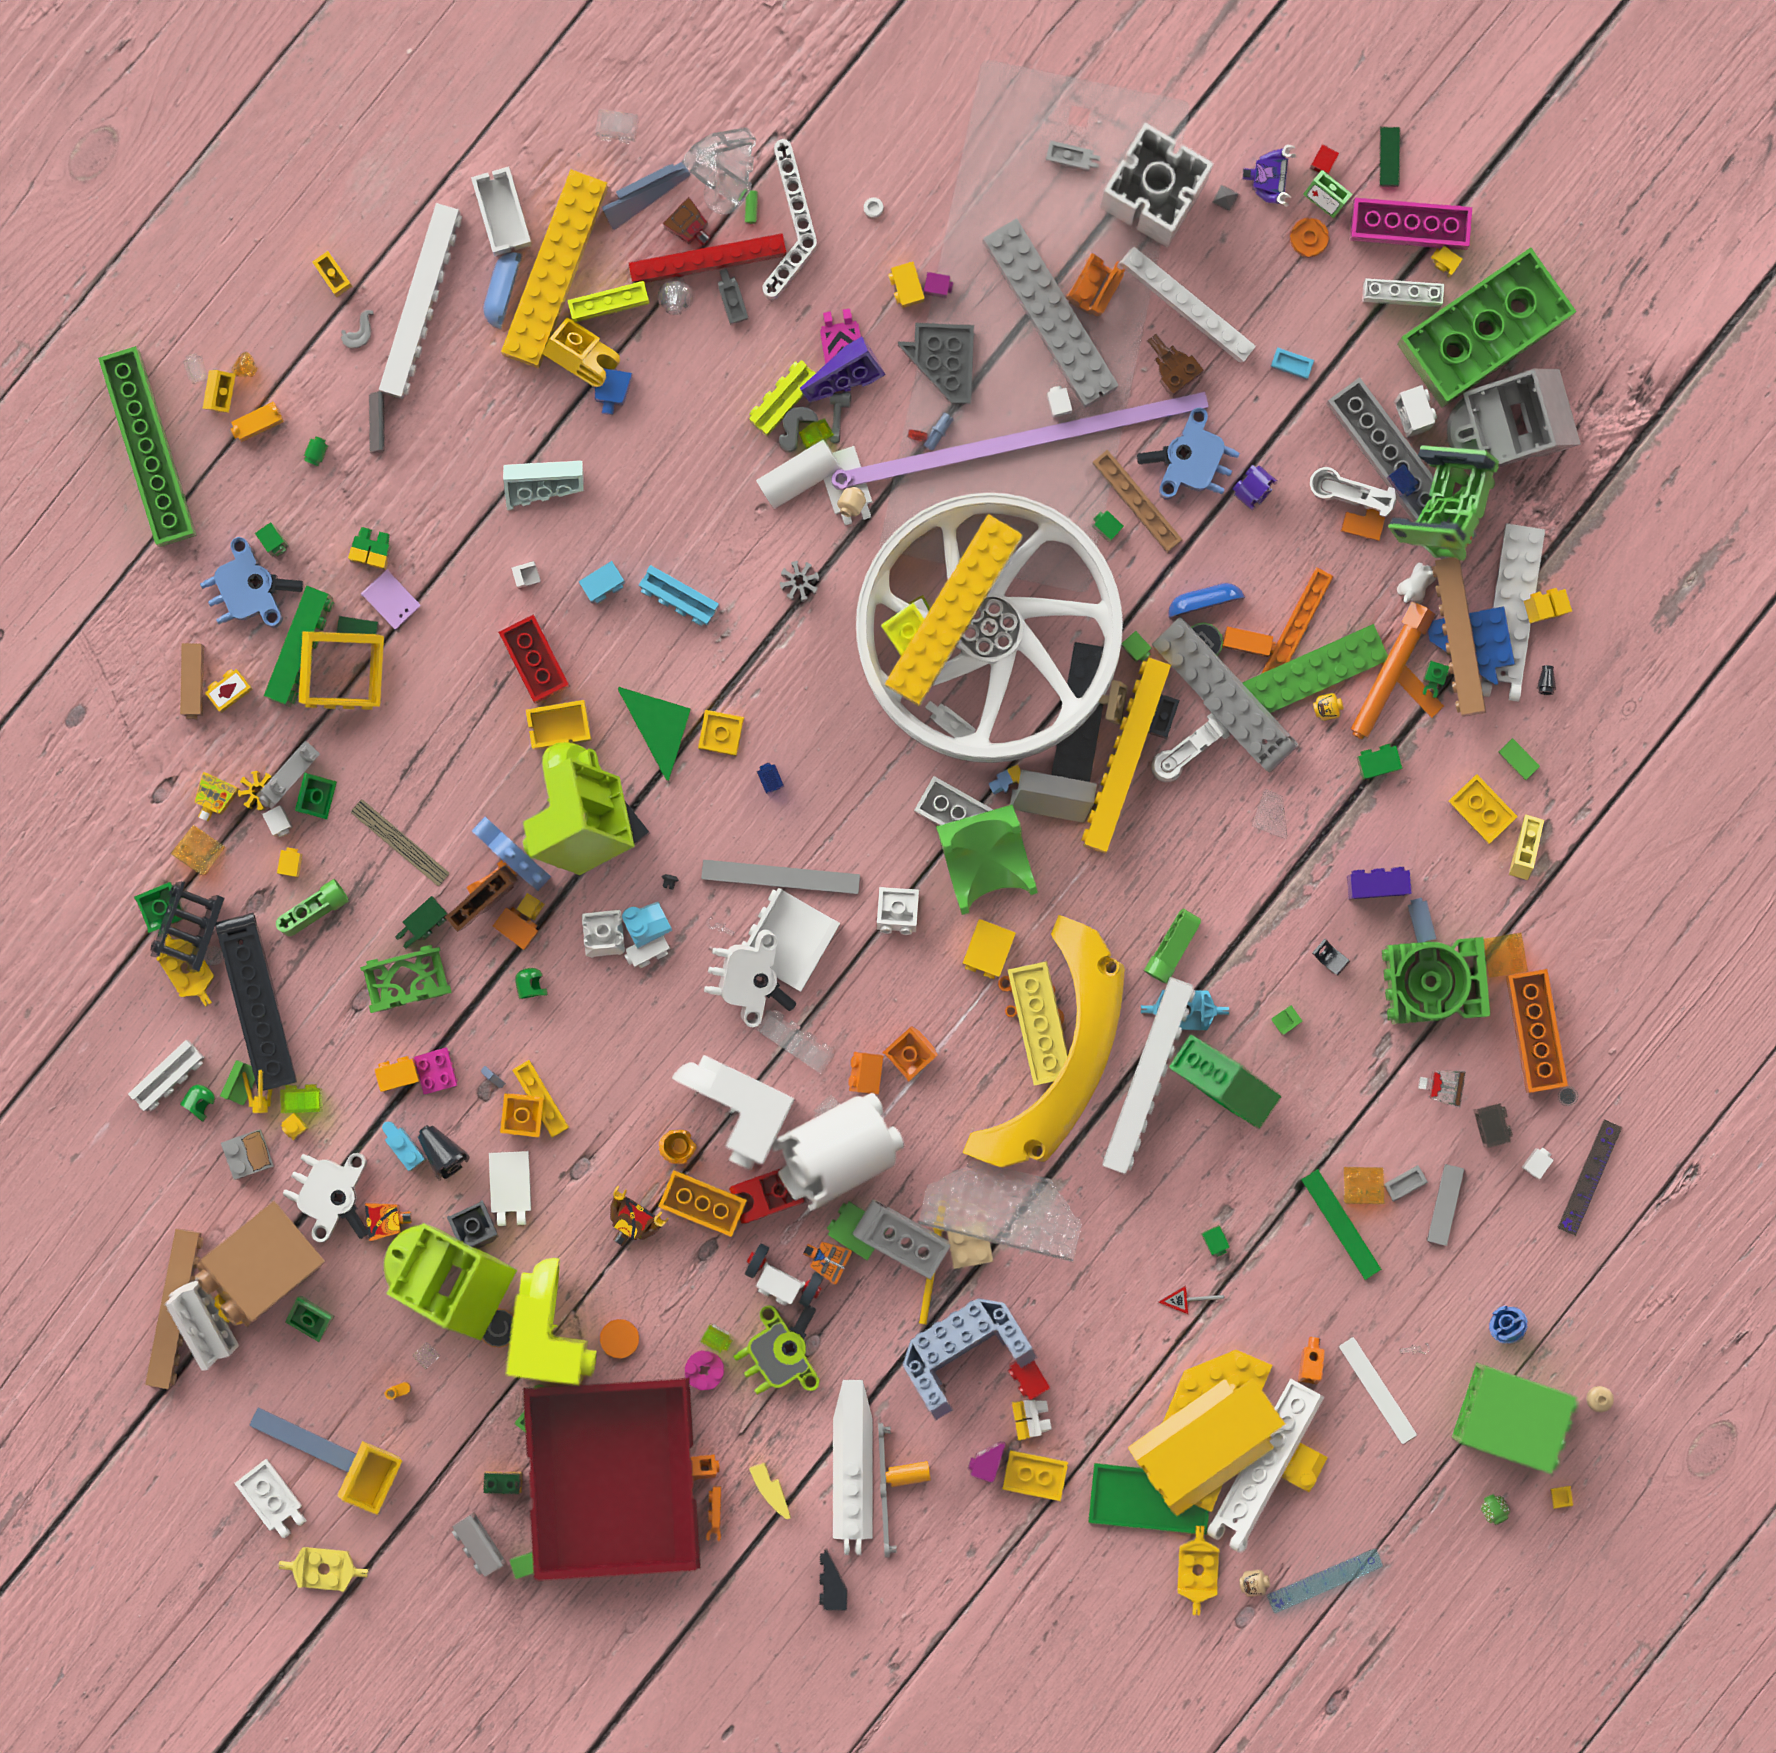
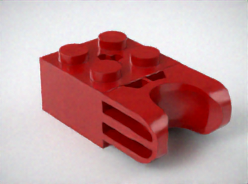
M782 1168L732 1185L729 1188L732 1194L748 1193L753 1198L754 1204L751 1210L740 1216L741 1224L753 1222L807 1203L805 1196L796 1200L791 1196L778 1173ZM779 1185L785 1187L783 1195H781L780 1193H776V1190L779 1189Z

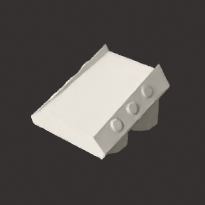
M620 910L582 914L586 956L593 958L596 956L621 955L625 952Z

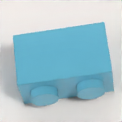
M612 561L578 581L591 603L596 602L597 604L607 598L606 594L611 591L616 593L623 588L622 584L625 583Z

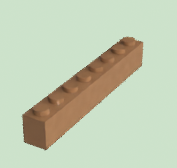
M1452 557L1435 560L1436 566H1432L1434 578L1438 577L1439 585H1436L1437 597H1441L1442 604L1439 605L1440 615L1445 617V624H1442L1444 636L1448 635L1449 643L1445 644L1447 655L1451 654L1452 662H1449L1450 673L1455 676L1452 686L1454 694L1458 693L1459 701H1455L1457 713L1461 712L1462 717L1486 713L1461 563L1460 560Z
M180 1228L175 1229L145 1385L164 1389H171L172 1385L175 1386L177 1374H174L175 1366H179L181 1354H178L179 1346H183L184 1338L165 1304L171 1299L169 1295L188 1283L196 1281L193 1274L200 1261V1257H197L198 1249H202L204 1240L201 1237V1232Z

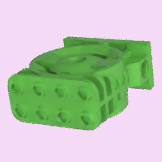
M1483 937L1457 939L1451 947L1439 942H1420L1386 945L1385 949L1382 950V960L1386 962L1387 968L1383 970L1384 981H1388L1385 997L1386 1001L1390 1002V1008L1387 1009L1388 1021H1392V1024L1442 1020L1455 1013L1459 1014L1462 1018L1490 1016ZM1436 949L1440 951V959L1449 964L1455 976V988L1451 997L1444 1003L1445 1012L1443 1013L1441 1001L1449 995L1453 979L1448 967L1437 960ZM1417 951L1419 963L1414 965L1409 972L1408 987L1412 996L1423 1003V1013L1419 1010V1004L1415 1003L1407 994L1404 982L1407 969L1415 961L1414 953ZM1463 957H1474V974L1472 976ZM1428 976H1432L1435 979L1433 987H1428L1425 983ZM1472 980L1475 982L1477 999L1466 1000L1470 992ZM1462 1005L1464 1008V1013L1459 1009Z

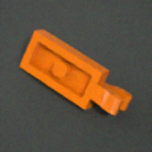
M713 1486V1491H709V1503H712V1511H708V1522H712V1528L707 1532L706 1539L710 1541V1534L716 1533L718 1536L717 1541H720L721 1486Z

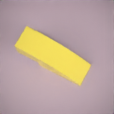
M765 1462L750 1467L754 1482L767 1502L785 1519L791 1518L779 1479L770 1480Z

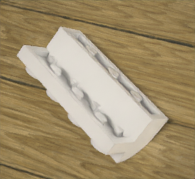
M197 1281L188 1283L169 1295L171 1299L165 1305L202 1371L208 1370L217 1359L230 1356L238 1348L239 1344L228 1324L219 1316V1310L214 1306L215 1301L212 1295L207 1294Z

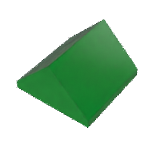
M304 773L295 811L327 820L337 781Z
M299 1296L295 1300L285 1323L315 1341L320 1342L335 1316L303 1296Z

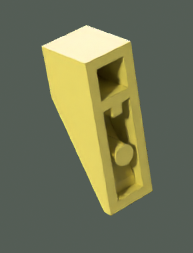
M1529 815L1524 816L1509 875L1528 880L1534 868L1544 820Z

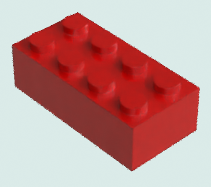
M534 614L498 632L535 704L570 687Z

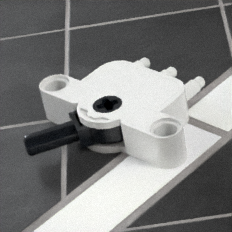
M762 930L758 933L755 947L733 945L729 949L713 948L712 954L725 957L723 968H708V973L721 976L719 987L705 986L704 992L720 995L727 1003L742 1006L741 1018L749 1027L758 1026L762 1020L766 1001L764 996L774 998L788 1011H791L796 1006V1002L779 988L780 984L777 982V976L771 968L774 963L778 940L769 930ZM770 936L771 942L763 944L764 938ZM759 976V977H762L763 979H762L761 981H759V980L756 979V977ZM755 1013V1018L747 1020L748 1014Z
M360 1153L352 1154L343 1167L330 1160L318 1161L302 1154L300 1159L313 1167L308 1177L293 1172L292 1178L304 1184L299 1195L288 1190H284L283 1195L296 1202L299 1210L317 1219L312 1229L313 1239L317 1242L327 1241L331 1237L340 1217L347 1219L359 1239L366 1237L368 1230L356 1213L358 1208L355 1205L357 1197L354 1190L366 1167V1157ZM356 1156L362 1160V1165L359 1168L354 1167L352 1164V1160ZM336 1193L344 1195L342 1203L341 1201H335ZM320 1227L324 1228L327 1233L323 1239L317 1236V1230Z

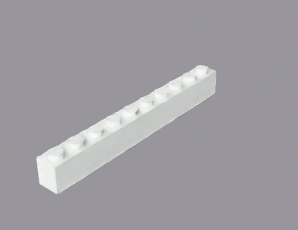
M438 203L435 205L379 387V391L384 394L403 399L404 395L409 393L411 384L408 382L410 376H414L416 370L414 362L416 357H420L422 351L420 343L422 339H425L428 328L425 326L427 320H431L434 309H431L433 301L436 302L439 296L437 287L439 283L443 282L445 276L443 268L445 264L448 265L451 253H448L450 245L454 246L456 240L454 232L456 227H460L462 216H460L458 209Z

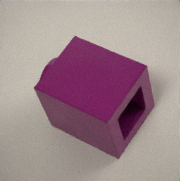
M927 272L924 294L947 298L948 293L952 294L954 282L950 281V276Z

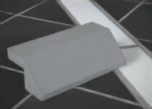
M1021 770L1018 790H1012L1010 805H1013L1014 810L1084 823L1094 804L1097 784Z

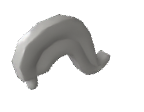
M366 310L360 315V330L358 332L346 334L345 330L341 331L343 335L341 339L345 346L351 349L367 344L371 338L368 317L374 313L372 310Z

